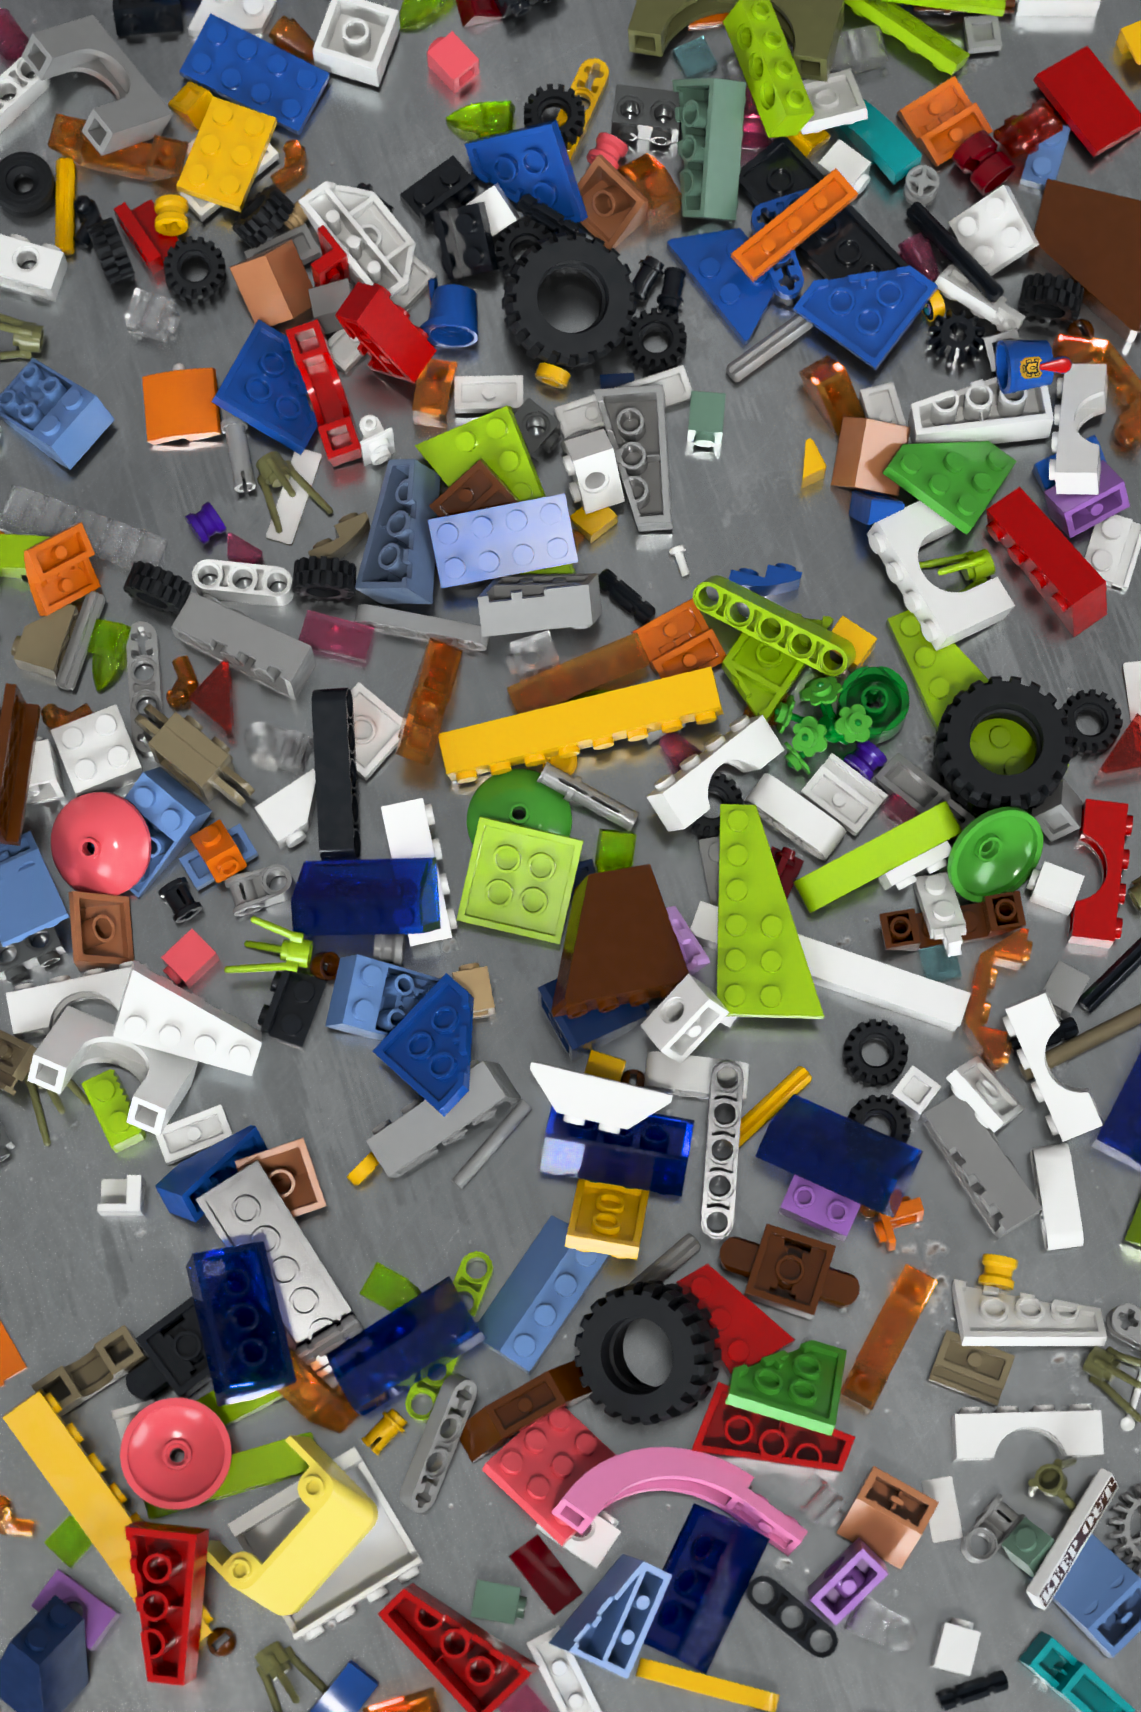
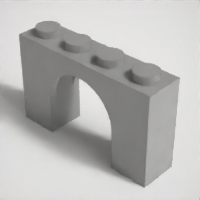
M94 15L33 33L22 54L23 59L41 81L68 72H83L100 79L113 91L117 101L93 108L82 129L83 134L101 156L161 136L173 115L171 110Z

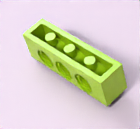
M739 0L724 19L723 24L768 138L795 136L815 112L771 1Z

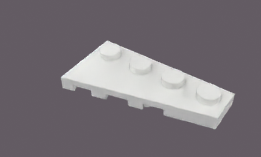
M953 1280L951 1289L962 1346L1105 1345L1107 1334L1101 1308L1057 1299L1049 1303L1039 1301L1032 1294L1021 1292L1020 1296L999 1293V1288L984 1285L983 1289L966 1286V1281Z

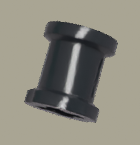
M185 877L177 878L167 883L158 891L160 897L166 899L175 914L173 916L175 923H182L194 917L203 909L201 903L195 902L186 886L188 881Z

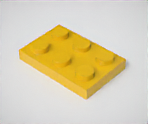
M213 96L177 182V191L241 213L276 128L277 119Z
M579 1175L565 1247L574 1248L581 1252L591 1251L612 1255L620 1259L630 1258L637 1260L650 1187Z

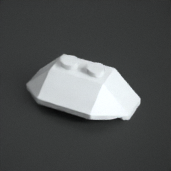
M325 181L298 200L317 235V229L324 225L347 254L350 277L355 284L361 282L373 286L374 283H377L390 292V298L409 285L416 243L375 192L336 185V183Z
M532 1061L530 1065L531 1072L555 1111L564 1114L563 1121L584 1126L585 1120L598 1122L599 1130L619 1134L620 1128H631L671 1103L673 1094L541 1062Z

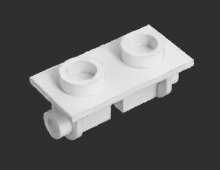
M374 415L364 416L359 423L363 434L362 441H360L363 465L365 467L371 463L373 465L382 464L391 458V454L395 453L393 430L391 427L384 430L379 419Z

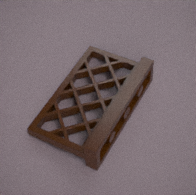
M9 683L5 684L0 717V844L20 846L41 708L37 704L26 703L17 684Z

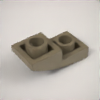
M363 512L359 515L358 513H350L342 517L339 523L334 525L337 539L332 541V539L328 538L319 541L313 546L312 550L308 551L309 556H316L317 558L327 556V559L335 557L341 560L360 543L369 531L370 523L367 513Z

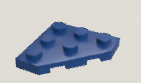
M557 120L470 140L464 144L473 172L478 179L486 184L488 182L493 185L498 183L507 198L516 204L523 195L530 194L538 199V204L544 203L565 216L564 220L568 221L570 219L577 223L588 218Z
M912 266L898 267L895 270L882 272L872 271L853 274L838 279L814 280L793 307V310L871 368L877 370L937 291L938 285Z
M258 319L211 402L301 455L317 428L316 416L309 406L306 397L308 392L299 368H296L288 337Z
M447 973L372 1051L443 1117L469 1091L474 998Z

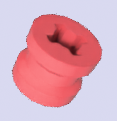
M601 132L596 138L597 145L595 149H591L588 152L586 159L592 164L597 155L601 154L618 170V161L626 156L628 147L618 137Z

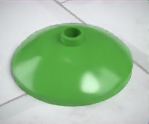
M512 769L505 774L493 775L480 785L470 801L467 811L469 838L473 845L480 816L570 837L572 828L570 804L563 799L564 795L537 782L541 774L537 771ZM516 810H523L526 816L522 820H516L512 814Z
M1017 807L996 808L975 818L962 830L951 849L947 871L952 887L963 898L979 903L982 902L984 896L1013 892L1030 877L1040 860L1043 850V832L1040 824L1029 812Z

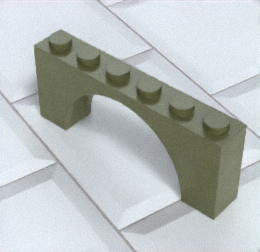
M637 0L628 27L629 50L633 53L662 57L673 37L687 25L710 15L730 13L739 0ZM770 0L783 34L787 37L793 48V59L800 77L827 82L845 20L844 0Z

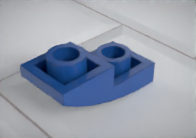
M777 563L775 566L768 564L765 577L759 576V573L754 570L740 568L738 571L731 570L729 580L760 596H769L799 589L802 572L796 571V568L789 564Z
M350 1659L308 1712H358L376 1689L379 1682Z

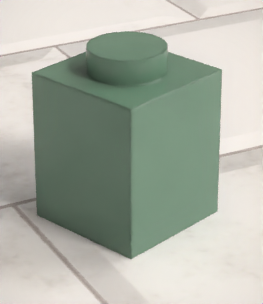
M691 391L687 441L694 442L695 445L701 447L721 444L725 393Z
M1025 1517L1001 1545L1011 1562L1033 1578L1055 1541Z
M477 1580L470 1617L515 1626L516 1618L523 1619L527 1597L520 1596V1587Z

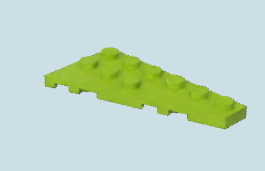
M511 406L500 408L414 445L448 487L482 458L520 501L546 497ZM566 564L520 573V575L576 574L573 564Z
M907 610L888 618L886 623L937 732L943 713L947 706L951 705L954 697L961 690L967 691L970 684L981 680L983 684L988 683L989 679L955 643L936 651L932 643L924 638L921 625L914 613ZM1001 718L989 719L978 724L971 734L970 748L975 759L984 768L1000 775L1019 774L1027 770L1034 761L1036 753L1034 741L1026 729L1014 721Z
M720 804L716 996L729 1011L725 1017L824 1019L822 1007L756 805Z

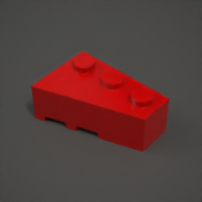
M357 282L336 312V318L350 338H358L360 344L357 350L364 356L366 353L369 355L371 360L368 366L372 371L415 383L437 351L427 340L429 335L420 327L412 324L409 320L410 314L391 301V294L386 288L377 283H374L372 286Z
M709 1264L702 1266L676 1282V1285L682 1287L683 1295L687 1293L695 1295L699 1299L696 1306L699 1309L707 1308L712 1315V1318L707 1321L711 1329L715 1327L718 1329L720 1338L714 1339L715 1348H721V1360L719 1362L729 1379L735 1367L744 1364L747 1367L760 1363L763 1357L780 1352L794 1343L795 1339Z

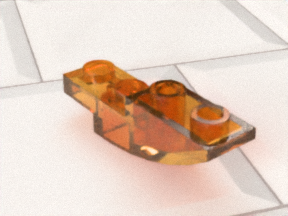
M636 632L509 686L507 690L517 714L557 705L649 666L651 663Z
M432 638L428 641L398 734L399 742L395 754L429 766L434 756L445 708L451 698L463 650Z

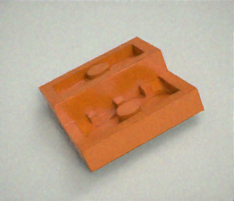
M953 76L896 112L910 135L936 167L952 158L960 145L981 130H986L988 134L993 132L976 102L974 104L971 103L956 76Z
M214 368L175 370L142 377L147 442L157 445L182 438L191 442L221 435L219 406L211 402L217 393L216 370Z
M82 522L24 551L28 583L40 616H47L101 587L89 559L95 553Z
M693 598L631 631L636 643L658 679L710 666L713 668L722 663L727 656L713 629H709L700 610L694 604Z

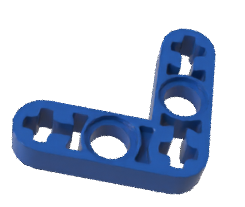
M811 188L757 205L752 212L750 220L753 234H756L766 225L764 222L758 223L761 213H766L768 217L775 218ZM792 250L767 271L773 291L778 297L785 300L796 298L801 293L804 284V276L795 250ZM788 263L792 264L788 265L786 269L788 278L790 280L796 279L792 290H789L786 285L780 286L783 281L781 268Z

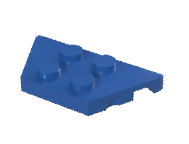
M741 228L668 240L667 248L742 344L746 346L750 342L757 324L764 316L770 300L775 295L768 272L764 273L755 282H752L731 258L732 252L749 238Z

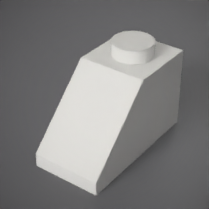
M310 770L254 807L258 818L280 849L286 845L289 848L296 846L306 838L305 833L310 830L316 802L315 770Z

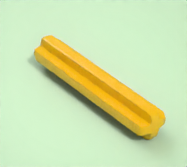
M58 158L56 161L55 246L59 247L65 255H72L74 253L75 209L73 203L75 201V163L72 158Z
M798 1066L741 1118L739 1147L811 1082L812 1076L804 1067Z

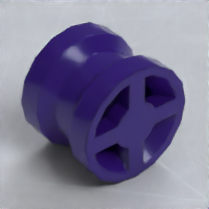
M209 502L203 504L201 510L196 514L189 513L185 516L189 527L202 545L210 542V537L214 534H222L227 531L220 516Z
M867 740L865 742H857L856 750L853 753L847 754L843 761L867 780L871 781L876 768L883 767L887 762V758L877 746Z

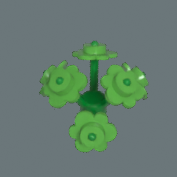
M833 676L812 679L804 685L805 689L799 692L801 701H810L812 706H820L823 717L819 721L814 716L803 717L792 713L795 706L793 695L788 696L786 703L780 702L774 711V722H777L776 730H778V733L782 734L790 720L797 722L793 727L795 734L792 740L793 748L787 741L783 743L788 752L784 756L788 762L787 765L796 772L802 769L809 775L811 773L810 768L803 759L806 756L813 757L816 752L825 751L828 742H840L843 745H848L855 741L865 742L870 737V730L868 728L872 725V718L866 715L865 708L861 704H854L850 708H841L839 711L841 718H836L831 703L837 700V694L843 688Z

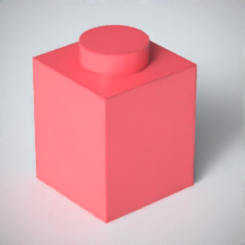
M453 31L446 37H438L429 46L427 51L428 67L454 94L480 74L479 59Z
M193 928L161 957L167 966L162 970L164 974L175 985L178 986L182 982L188 989L220 960L217 953Z

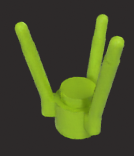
M986 548L976 552L971 550L959 555L919 562L921 569L952 564L938 569L937 573L939 575L961 570L964 578L967 581L972 579L973 582L959 592L967 591L987 582L986 577L995 574L993 559Z
M253 916L251 917L252 923L290 940L284 939L282 946L247 940L244 942L245 947L280 953V960L286 962L226 966L224 971L226 973L282 970L298 972L299 967L309 968L313 941L304 939V933L290 931L267 920Z

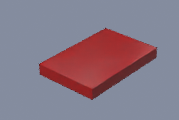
M1088 45L1036 74L1033 80L1093 158L1141 130V112Z

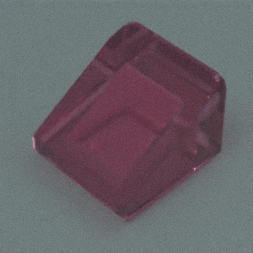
M228 532L227 557L229 561L265 565L263 552L260 549Z

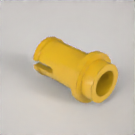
M393 1408L388 1412L383 1411L384 1417L361 1439L370 1447L380 1437L371 1446V1450L376 1455H379L399 1432H405L403 1427L408 1422Z

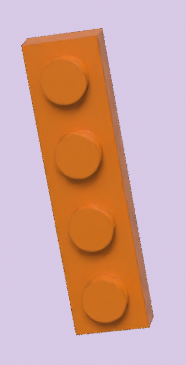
M835 168L732 252L731 258L750 280L755 282L854 201L858 196L857 191Z

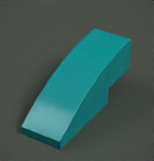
M863 99L867 107L868 119L857 121L850 125H841L839 128L861 154L871 162V165L875 163L894 185L907 176L913 167L920 165L922 154L886 116Z
M1042 1631L1019 1658L1021 1663L1078 1712H1135V1709L1087 1665L1076 1659L1052 1636Z

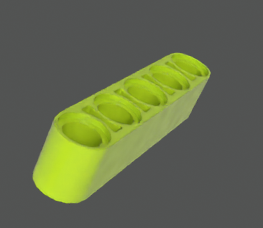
M719 575L711 576L694 589L693 602L702 612L826 675L838 676L855 661V648L847 639ZM707 586L716 589L719 595L718 601H713L708 597L706 592ZM738 602L748 606L750 611L749 617L742 616L738 612ZM768 618L776 619L781 627L780 633L773 632L769 628ZM799 634H805L811 639V648H805L800 644ZM830 650H836L841 653L843 664H836L832 661Z
M944 801L794 881L793 884L810 914L957 836L962 832V829L947 801Z
M470 1252L461 1261L407 1395L406 1410L416 1422L427 1423L431 1411L425 1415L416 1414L412 1408L414 1400L419 1396H428L431 1398L434 1406L443 1382L455 1373L493 1278L492 1261L483 1252ZM473 1261H482L486 1264L487 1272L482 1278L475 1279L467 1274V1267ZM462 1294L469 1295L474 1300L471 1310L464 1313L458 1312L453 1307L455 1298ZM447 1328H454L460 1333V1340L451 1347L445 1346L440 1342V1334ZM432 1362H441L446 1366V1374L441 1380L434 1381L426 1376V1369Z
M312 1432L296 1435L311 1437L314 1440ZM286 1439L232 1454L230 1469L224 1483L212 1497L197 1506L303 1475L310 1466L285 1441ZM144 1501L148 1519H155L183 1511L162 1509Z

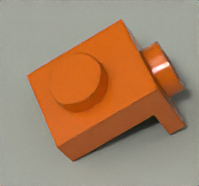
M220 819L190 836L193 845L207 865L216 883L226 880L247 867L236 843Z
M909 1196L900 1197L889 1203L890 1206L878 1209V1221L873 1222L874 1231L878 1242H885L888 1252L896 1248V1238L893 1229L923 1221L924 1208L920 1197L910 1199Z

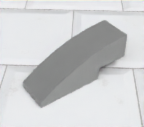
M899 752L874 776L875 780L913 818L947 801L962 830L975 819L973 815L951 799L946 789ZM959 834L947 840L951 848L953 847Z

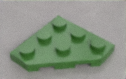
M990 441L903 444L883 474L967 535L1017 461Z
M810 1340L802 1343L799 1349L787 1353L783 1350L763 1357L760 1363L747 1367L744 1364L735 1367L729 1379L725 1404L831 1436L836 1426L847 1350Z

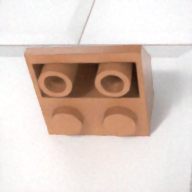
M873 1466L868 1472L836 1534L852 1543L860 1537L882 1560L901 1570L922 1536L939 1502Z

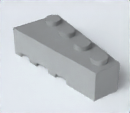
M475 1059L470 1064L469 1091L445 1117L426 1100L421 1103L418 1099L405 1106L401 1110L403 1116L394 1122H391L389 1119L376 1126L372 1130L374 1136L366 1140V1143L387 1176L398 1178L437 1153L438 1148L436 1146L441 1142L445 1146L464 1136L468 1131L466 1125L471 1123L474 1126L481 1122H486L496 1115V1106L504 1101L513 1105L522 1098L499 1063L481 1061L479 1063L478 1059Z

